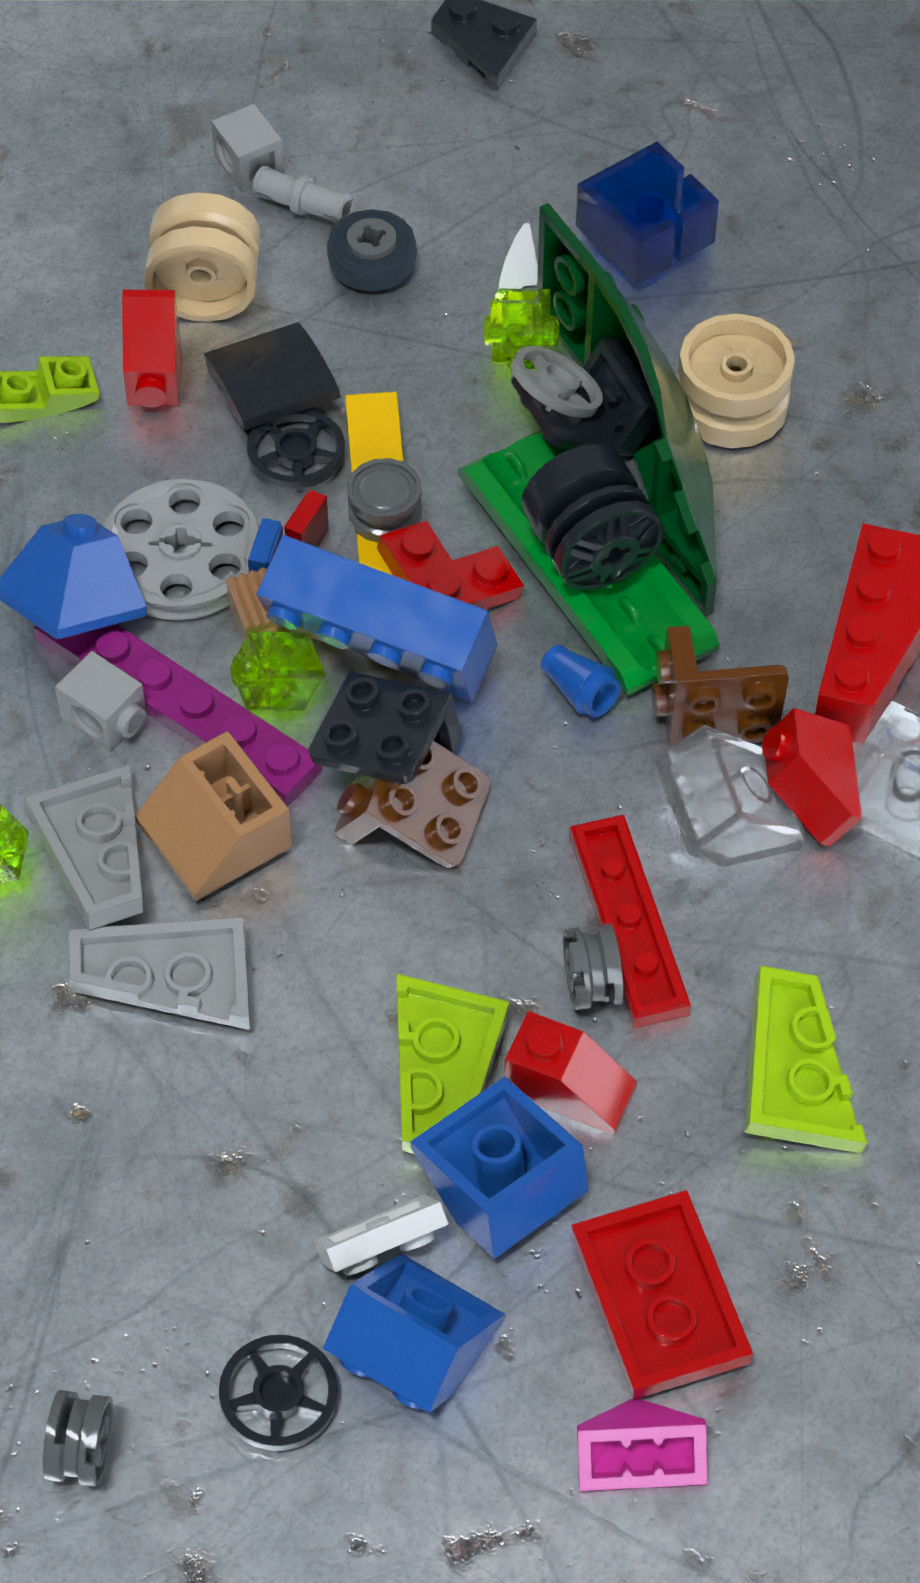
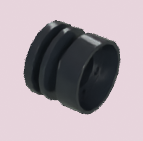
M605 444L582 445L559 454L545 463L530 478L522 493L521 509L538 538L546 545L545 551L555 564L559 575L569 587L579 590H591L620 582L639 570L654 555L663 539L664 525L642 490L638 489L637 481L617 449Z

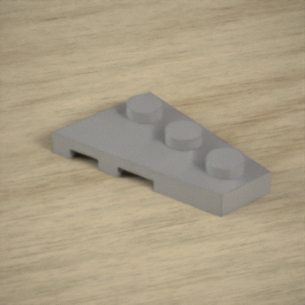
M130 764L24 797L26 815L88 930L143 913Z
M244 917L98 927L92 930H88V928L69 929V980L72 992L250 1030Z

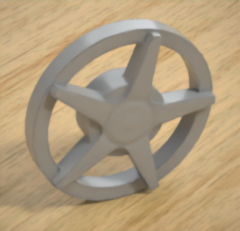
M526 346L517 352L512 361L511 376L515 377L530 395L543 403L545 410L548 412L553 409L572 417L591 418L603 401L602 392L596 381L582 367L558 352L539 346ZM531 359L536 371L525 368L524 360ZM583 386L590 397L591 403H588L577 394L576 390Z

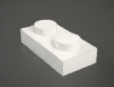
M425 1194L314 1240L322 1264L334 1272L342 1270L344 1275H352L373 1267L379 1262L378 1254L399 1246L400 1251H409L430 1243L435 1239L433 1231L449 1224L441 1202Z

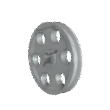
M197 479L165 480L136 490L113 509L104 523L105 528L118 535L128 561H138L147 566V569L142 574L135 576L147 605L146 615L166 620L197 619L227 608L229 606L227 579L217 578L211 574V571L217 565L230 563L240 569L239 573L234 577L237 578L241 573L247 575L249 573L248 557L259 529L257 519L252 510L239 496L220 485ZM184 499L193 500L199 504V507L189 514H179L171 509L175 502ZM134 519H143L151 524L147 531L140 534H131L123 529L126 523ZM226 521H235L244 527L241 532L233 536H223L215 531L219 524ZM178 545H188L185 547L184 553H175ZM172 584H185L191 588V592L182 599H169L162 594L166 587Z

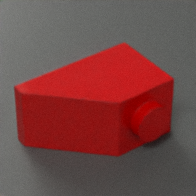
M123 289V376L127 405L146 407L179 406L183 358L175 290Z
M793 708L778 724L769 729L763 737L762 754L766 762L768 784L821 845L830 847L862 819L850 725Z
M531 1011L527 1012L505 1058L504 1076L539 1107L611 1135H615L637 1085V1081L584 1031Z

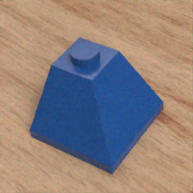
M70 514L62 521L41 525L0 577V601L56 640L146 616L147 605L118 535L99 524L90 515Z

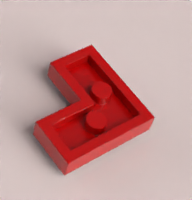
M427 520L380 535L377 550L392 574L398 578L485 610L520 599L524 585L499 546L452 560Z

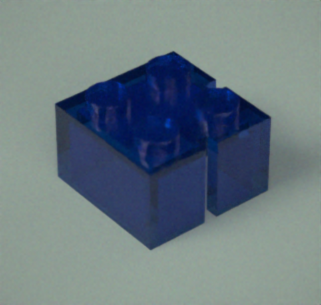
M658 141L577 184L576 227L635 286L672 267L673 256L681 262L715 243L719 200L692 174L684 177L685 167Z

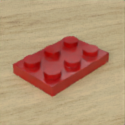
M687 1190L571 1224L570 1236L633 1400L752 1363L753 1351Z

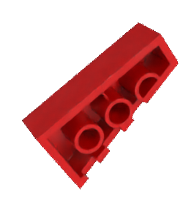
M862 523L818 693L815 715L850 725L852 741L867 744L895 697L899 684L907 671L911 670L919 656L920 535Z

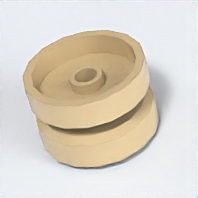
M194 192L178 195L161 204L152 216L150 223L144 281L146 290H175L178 317L185 320L212 322L229 319L244 311L255 297L260 227L254 215L239 202L220 194Z
M745 314L716 315L698 323L685 336L679 355L678 380L687 396L702 440L708 444L731 449L755 446L772 438L784 425L790 402V386L793 378L795 356L791 342L775 325L760 317Z

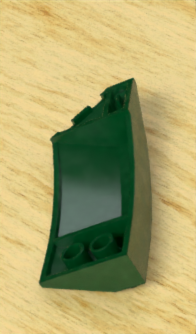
M549 203L542 205L539 209L536 313L580 367L583 368L601 338L618 340L648 385L653 398L657 420L631 457L645 496L664 525L663 539L654 554L701 613L707 617L714 612L717 586L713 481L702 437L687 396L668 358L647 328L639 308L627 301L617 288L611 274L603 270Z

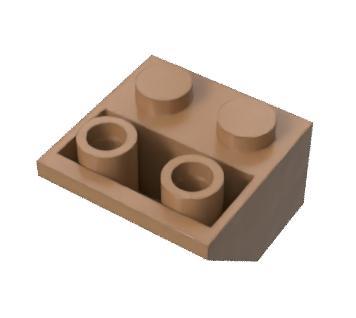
M228 731L179 757L135 815L136 823L195 902L292 847L288 807Z

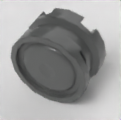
M384 458L363 463L352 472L347 482L349 522L352 521L357 534L366 540L378 543L382 534L420 523L422 519L421 479L412 467L402 461Z
M602 924L596 934L594 931L582 933L579 927L564 929L562 935L564 968L569 997L574 1011L590 1009L593 1002L603 1001L610 1002L612 1006L621 1005L623 1003L622 967L618 943L612 924Z
M58 1390L50 1408L44 1439L43 1475L45 1480L64 1482L67 1476L78 1477L79 1484L97 1487L100 1485L106 1469L112 1437V1397L93 1394L90 1400L79 1399L77 1392Z

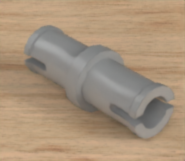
M267 166L260 167L254 177L252 190L255 192V197L265 198L290 206L292 213L302 216L311 213L336 223L340 219L352 214L354 208L352 194L318 185L313 177L301 175L297 178L272 170Z

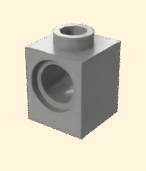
M255 104L230 112L211 121L214 157L241 193L252 189L254 177L262 166L270 167L272 170L285 174L283 141Z
M93 651L55 686L61 719L110 752L125 737L130 738L134 736L142 727L147 716L142 683Z

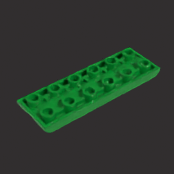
M541 430L514 442L503 450L490 453L458 468V475L603 665L613 669L615 677L620 682L621 688L626 695L632 694L657 681L655 654L656 651L664 650L667 627H690L696 661L719 650L720 643L714 628L655 554L639 570L620 582L591 590H579L567 586L555 568V564L545 551L546 545L538 538L521 509L522 493L530 478L545 463L559 454L568 451L559 450L547 443Z

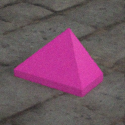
M630 1399L577 1425L579 1491L708 1484L706 1422L703 1418L642 1399Z

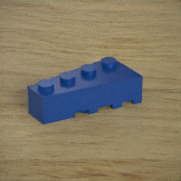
M282 535L256 593L264 611L267 612L266 617L273 623L290 630H296L297 627L303 628L316 634L319 639L329 645L341 649L348 648L444 692L452 693L453 696L471 704L474 702L498 646L487 610Z

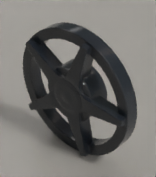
M306 409L255 426L247 440V456L252 470L267 483L281 488L302 491V488L312 487L325 482L339 470L345 457V440L341 429L331 418L317 411ZM292 421L313 423L307 429L296 427L282 431L276 427L279 424ZM322 428L327 430L334 438L337 445L336 452L317 448L316 437ZM267 432L275 441V451L258 458L255 452L257 443L262 435ZM312 463L327 464L314 473L303 475V468L308 467ZM282 465L292 469L293 476L278 474L268 468Z
M269 1335L250 1341L232 1355L224 1367L220 1378L219 1402L226 1423L240 1439L261 1449L277 1452L298 1448L309 1443L325 1430L336 1410L338 1384L330 1361L316 1346L295 1336ZM281 1348L297 1351L304 1354L305 1357L293 1368L285 1365L268 1366L258 1353L269 1349ZM249 1358L257 1374L253 1384V1392L229 1400L231 1380L241 1364ZM314 1362L322 1371L327 1382L328 1397L326 1405L304 1395L302 1379ZM257 1409L262 1415L270 1418L271 1436L252 1431L237 1418L234 1412ZM297 1411L319 1416L313 1424L303 1431L280 1437L283 1420L293 1416Z

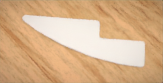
M524 223L515 236L503 264L497 296L498 325L501 327L525 325L528 322L522 288L524 286L537 285L538 272L532 231L529 223Z

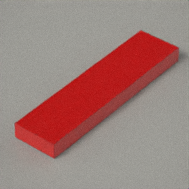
M625 815L570 826L569 839L599 927L602 924L611 923L615 931L622 967L623 998L633 1028L690 1016L691 1003Z

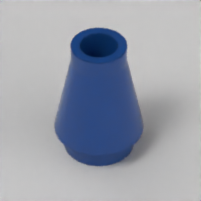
M560 644L551 647L542 658L541 670L552 679L579 714H590L593 717H599L608 712L616 703L620 695L621 685L616 679L613 669L569 651Z

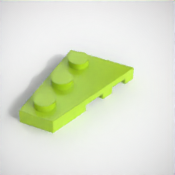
M762 965L755 975L744 1133L861 1154L868 1142L862 1124H857L850 1101L853 1092L848 1075H843L834 1048V1042L837 1038L817 975Z
M396 973L402 1151L414 1154L410 1141L485 1090L509 1016L510 1002Z

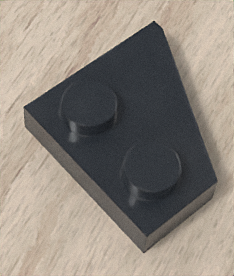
M445 0L431 19V34L444 46L452 48L456 53V57L467 67L474 64L485 74V84L495 91H498L537 33L536 18L483 0Z

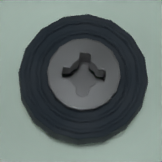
M370 209L354 212L338 221L330 232L327 243V256L331 271L342 283L358 290L378 291L390 289L403 282L414 268L417 244L412 228L403 218L388 211Z

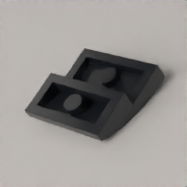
M299 322L204 353L208 372L223 389L228 410L244 430L341 398L339 387L315 343Z

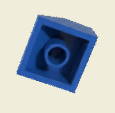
M505 1076L410 1141L413 1153L455 1222L494 1259L588 1192L583 1145Z
M400 1253L350 1285L322 1349L339 1358L341 1365L349 1372L361 1377H370L392 1390L394 1397L402 1404L414 1409H423L430 1413L456 1392L501 1325L505 1313Z

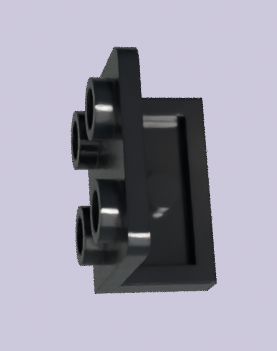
M601 338L583 366V369L596 381L603 396L600 407L591 418L572 417L553 409L550 412L546 411L545 405L530 395L518 380L512 377L511 383L519 394L521 403L533 416L542 431L544 439L551 446L559 450L573 449L587 444H605L616 448L620 455L633 456L657 420L649 387L618 340ZM584 387L578 388L576 393L588 403H591Z
M349 671L309 746L310 759L314 764L399 784L410 783L416 777L433 741L453 753L461 738L452 693Z

